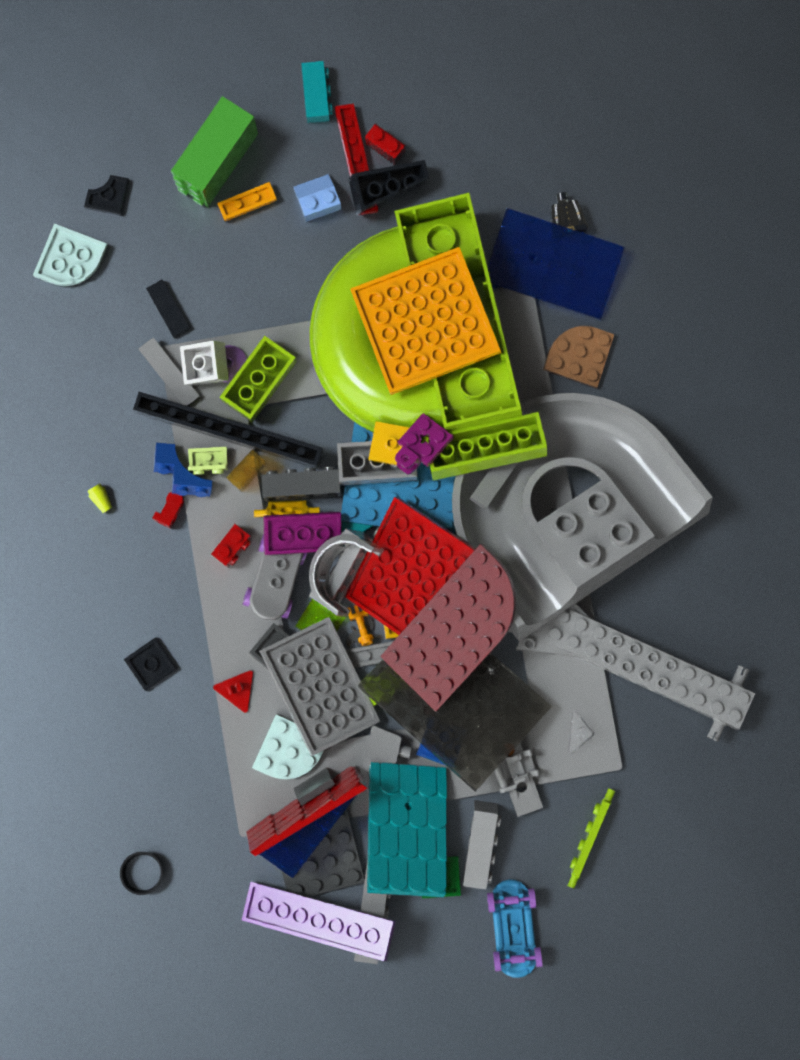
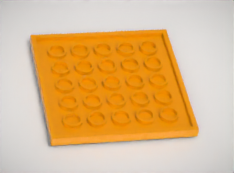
M460 247L350 289L390 395L501 353Z

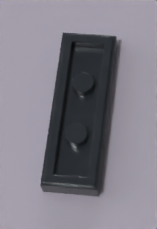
M163 279L146 288L173 338L190 330Z

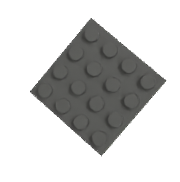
M346 806L331 810L275 844L286 891L309 897L365 882Z

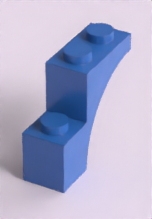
M156 443L153 472L173 474L172 494L210 497L212 480L197 477L185 469L177 457L175 444Z

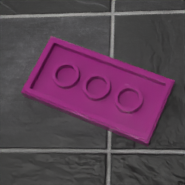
M341 512L263 515L264 554L316 552L324 542L332 537L341 535Z

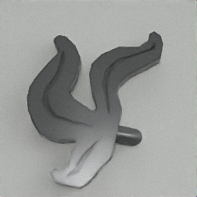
M371 615L367 617L366 628L368 633H371L373 630V617ZM351 626L352 633L349 634L345 642L347 647L351 648L350 644L356 641L358 647H364L358 641V638L361 637L359 629L355 630L354 626ZM372 634L374 639L372 640L373 643L371 645L374 644L377 638H381L380 635Z

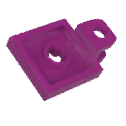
M423 413L397 441L398 445L402 447L395 456L397 467L407 475L413 473L421 462L429 467L453 440V435ZM422 437H429V443H421Z

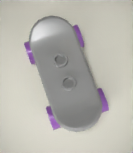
M263 534L258 549L263 554L253 588H247L242 605L248 607L250 604L253 612L265 620H275L279 617L287 619L292 607L293 600H290L298 569L300 564L303 565L307 553L265 555Z

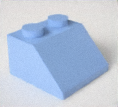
M329 174L293 187L306 222L341 210V203Z

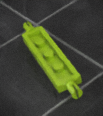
M608 788L604 799L601 800L600 804L596 803L592 812L595 814L593 821H589L585 828V832H587L585 840L581 839L577 847L580 850L577 858L573 857L571 861V878L567 886L575 889L601 824L612 803V798L616 792Z

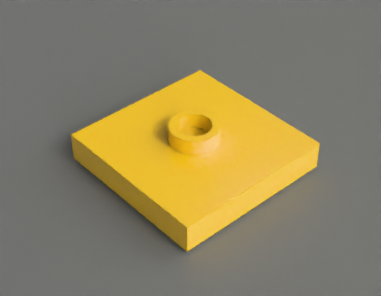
M376 421L368 460L397 465L395 456L402 448L398 445L397 441L406 433L409 427Z

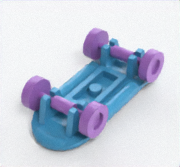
M504 880L497 884L493 892L487 893L489 913L493 912L497 950L493 952L495 972L502 970V972L510 977L520 978L531 973L535 965L536 967H542L541 948L535 945L532 908H536L534 888L527 889L524 884L517 880Z

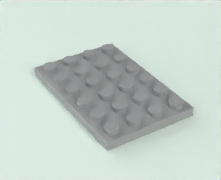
M329 617L260 650L261 656L310 756L380 722Z

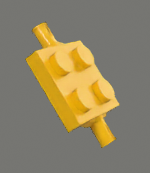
M306 500L268 502L266 509H254V518L263 517V515L320 513V507L308 508Z

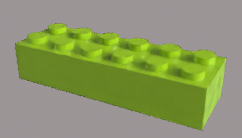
M539 412L448 431L453 435V440L429 466L434 481L547 456V444ZM428 436L424 437V442H430Z

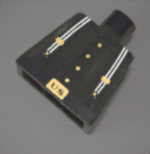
M567 192L556 194L557 204L551 205L550 208L551 238L556 239L586 233L588 224L578 200L569 201Z

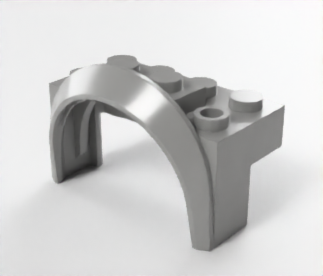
M345 529L341 535L330 538L319 547L312 559L309 570L311 587L309 597L329 609L335 615L347 617L350 610L340 604L353 581L367 551L381 556L384 549L373 543V538L361 531ZM339 555V561L330 571L333 561Z

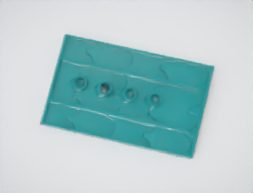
M370 763L367 893L428 897L445 896L447 860V779L445 767Z

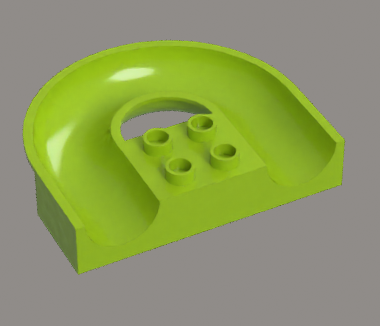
M470 193L394 211L398 227L371 236L349 251L329 273L315 300L310 322V350L315 371L324 390L334 404L349 419L374 433L376 421L410 428L423 413L447 432L521 416L522 410ZM460 247L501 353L390 395L350 289Z

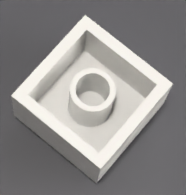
M209 341L180 347L184 385L198 386L229 380L225 342Z

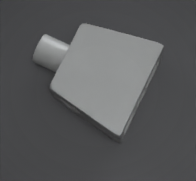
M372 726L364 762L396 764L398 756L409 759L412 747L400 745L402 737Z

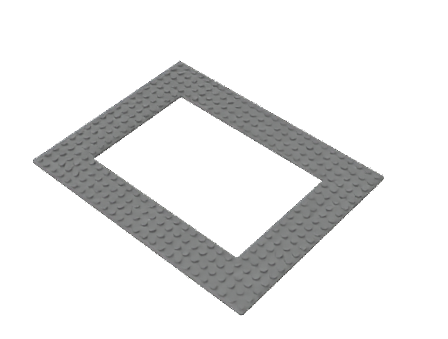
M523 283L493 289L519 402L522 403L537 397L552 395L549 372L543 370L546 356L532 284ZM311 321L161 347L183 374L181 346L209 341L225 342V346L231 345L241 349L248 359L265 335L296 357L297 360L294 367L266 405L327 394L321 385L312 361L310 350ZM227 360V366H231L232 361ZM216 382L192 386L200 398L188 407L249 425V421L220 399L221 394L229 383ZM165 384L167 400L181 404ZM172 425L176 454L181 464L187 470L189 467L188 449L227 447L228 470H224V474H212V471H207L205 475H195L202 479L212 480L210 497L185 495L184 502L214 684L216 685L249 670L253 672L248 712L244 713L216 691L240 836H247L246 831L268 815L276 814L297 799L293 788L325 768L329 771L332 779L350 766L360 770L368 789L338 807L346 806L349 818L368 815L370 763L364 761L370 735L345 739L325 749L314 768L297 778L278 779L252 768L275 715L294 722L269 670L249 654V651L273 623L284 631L282 617L275 620H265L253 612L250 604L248 607L242 605L247 588H253L263 552L258 551L264 534L263 517L254 518V509H263L254 450ZM566 466L547 472L534 486L530 502L532 513L537 522L551 514V508H560L572 500ZM236 524L252 537L250 540L251 544L245 551L242 550L240 552L238 561L233 566L230 565L227 568L213 557L211 553L233 525ZM589 594L575 604L592 620H595ZM522 651L532 702L530 707L444 722L466 730L454 768L416 755L427 725L390 731L402 737L400 745L412 747L409 759L398 756L396 764L445 767L447 779L446 801L499 792L500 785L492 763H489V759L496 757L486 728L512 719L522 749L529 748L532 750L533 755L531 757L534 766L539 770L540 775L533 776L535 785L621 770L622 762L605 671L578 657ZM506 760L499 761L507 784L513 783ZM520 782L517 788L527 787L525 782Z

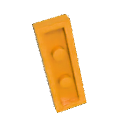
M270 182L217 204L226 222L273 203L277 199Z

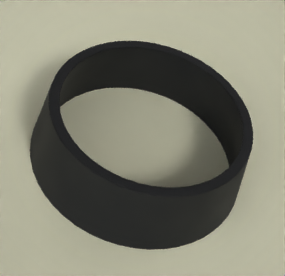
M136 852L129 855L123 861L120 868V879L123 886L129 892L136 895H146L153 892L160 885L163 876L161 863L154 855L148 852ZM139 855L151 856L160 866L159 881L148 890L135 889L126 878L128 863Z

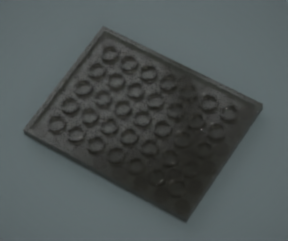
M492 653L485 658L436 712L383 659L358 685L365 694L475 792L552 707Z

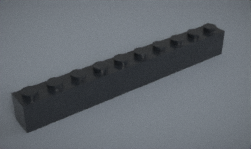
M138 392L133 407L136 414L316 469L319 467L323 454L322 447L143 392Z

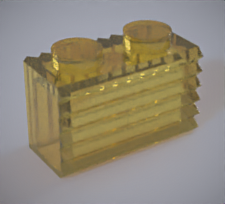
M251 450L226 478L240 492H243V489H246V486L253 481V478H256V475H259V472L264 470V467H267L266 462L254 450Z

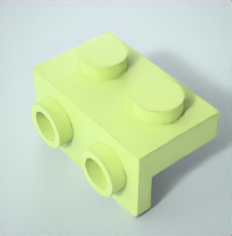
M227 447L188 449V471L193 472V475H205L207 471H212V474H224V470H228Z

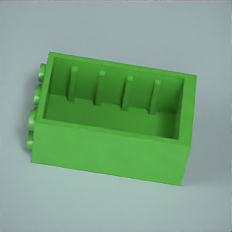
M222 96L171 170L175 185L178 187L177 190L185 196L187 194L192 196L193 200L200 206L204 204L209 207L258 135L254 116Z

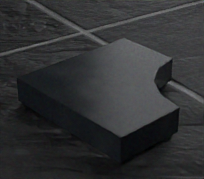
M110 175L108 181L102 187L88 189L84 208L122 216L130 181L129 178Z

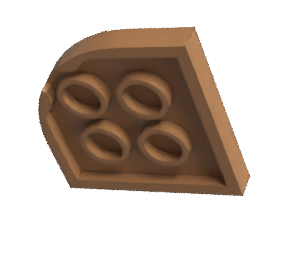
M578 326L565 331L551 345L543 370L596 389L614 334L590 326Z

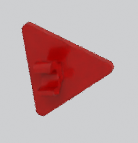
M249 670L214 685L213 689L246 713L249 707L253 672Z

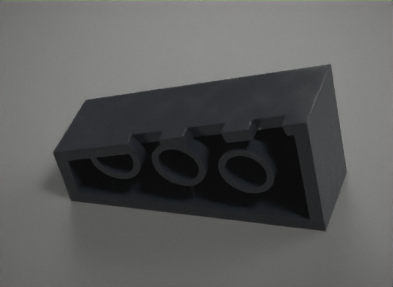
M425 160L352 174L348 180L356 214L359 215L425 183L429 179Z

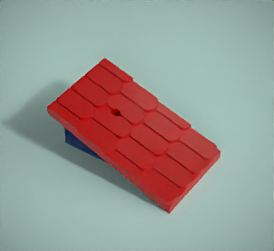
M348 767L333 778L334 786L304 805H301L298 799H295L276 814L268 815L246 831L250 853L254 856L261 855L293 878L359 793L368 789L360 770L356 767Z

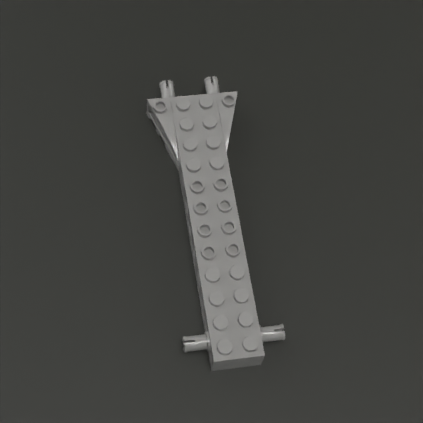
M576 604L520 640L516 648L517 651L578 657L712 718L714 722L707 737L713 738L717 742L725 726L736 730L740 729L755 696V693L743 687L747 674L750 671L747 668L743 670L744 667L738 665L732 681H727L592 620Z

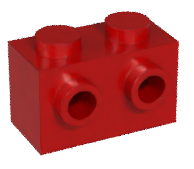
M234 524L211 555L227 568L230 565L233 566L238 561L240 552L242 550L245 551L251 544L250 540L252 537Z

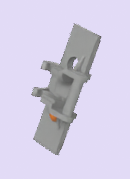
M512 719L486 728L496 757L489 759V763L493 765L500 785V793L509 791L517 817L543 808L533 780V776L540 775L539 770L534 766L531 757L533 755L532 750L529 748L522 749ZM504 759L507 762L513 779V783L507 784L499 762ZM520 782H525L527 785L523 792H519L516 789Z

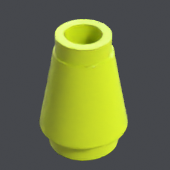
M101 483L87 491L89 493L88 497L102 513L112 508L105 486L102 487Z

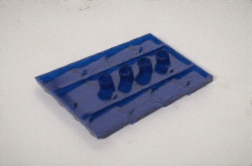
M507 208L487 268L491 284L601 320L625 247Z

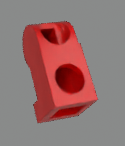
M170 492L166 497V504L162 512H155L152 519L171 529L184 505L183 497Z

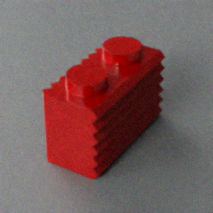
M374 124L365 136L366 145H369V148L372 147V150L384 156V159L387 158V161L390 160V163H393V165H396L405 153L406 145L377 124Z

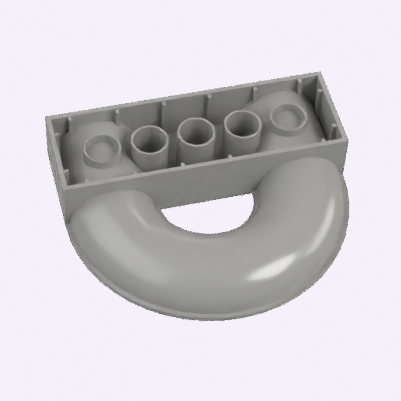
M558 393L520 403L522 415L539 412L547 444V456L518 462L486 510L469 498L490 468L455 477L452 494V513L457 536L474 548L483 543L507 569L516 595L515 616L510 630L518 641L564 612L710 512L713 497L668 440L646 418L618 402L589 394ZM576 466L594 473L601 480L539 522L536 521L531 510V494L538 480L547 472L559 467Z

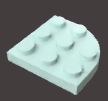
M54 224L33 276L59 286L79 284L90 278L98 269L108 245L102 241Z
M275 715L252 768L274 778L293 779L313 769L320 760L323 751L310 756L295 723Z

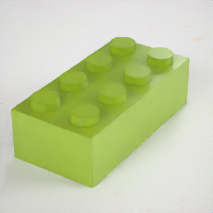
M264 335L221 394V401L253 423L296 364V357Z

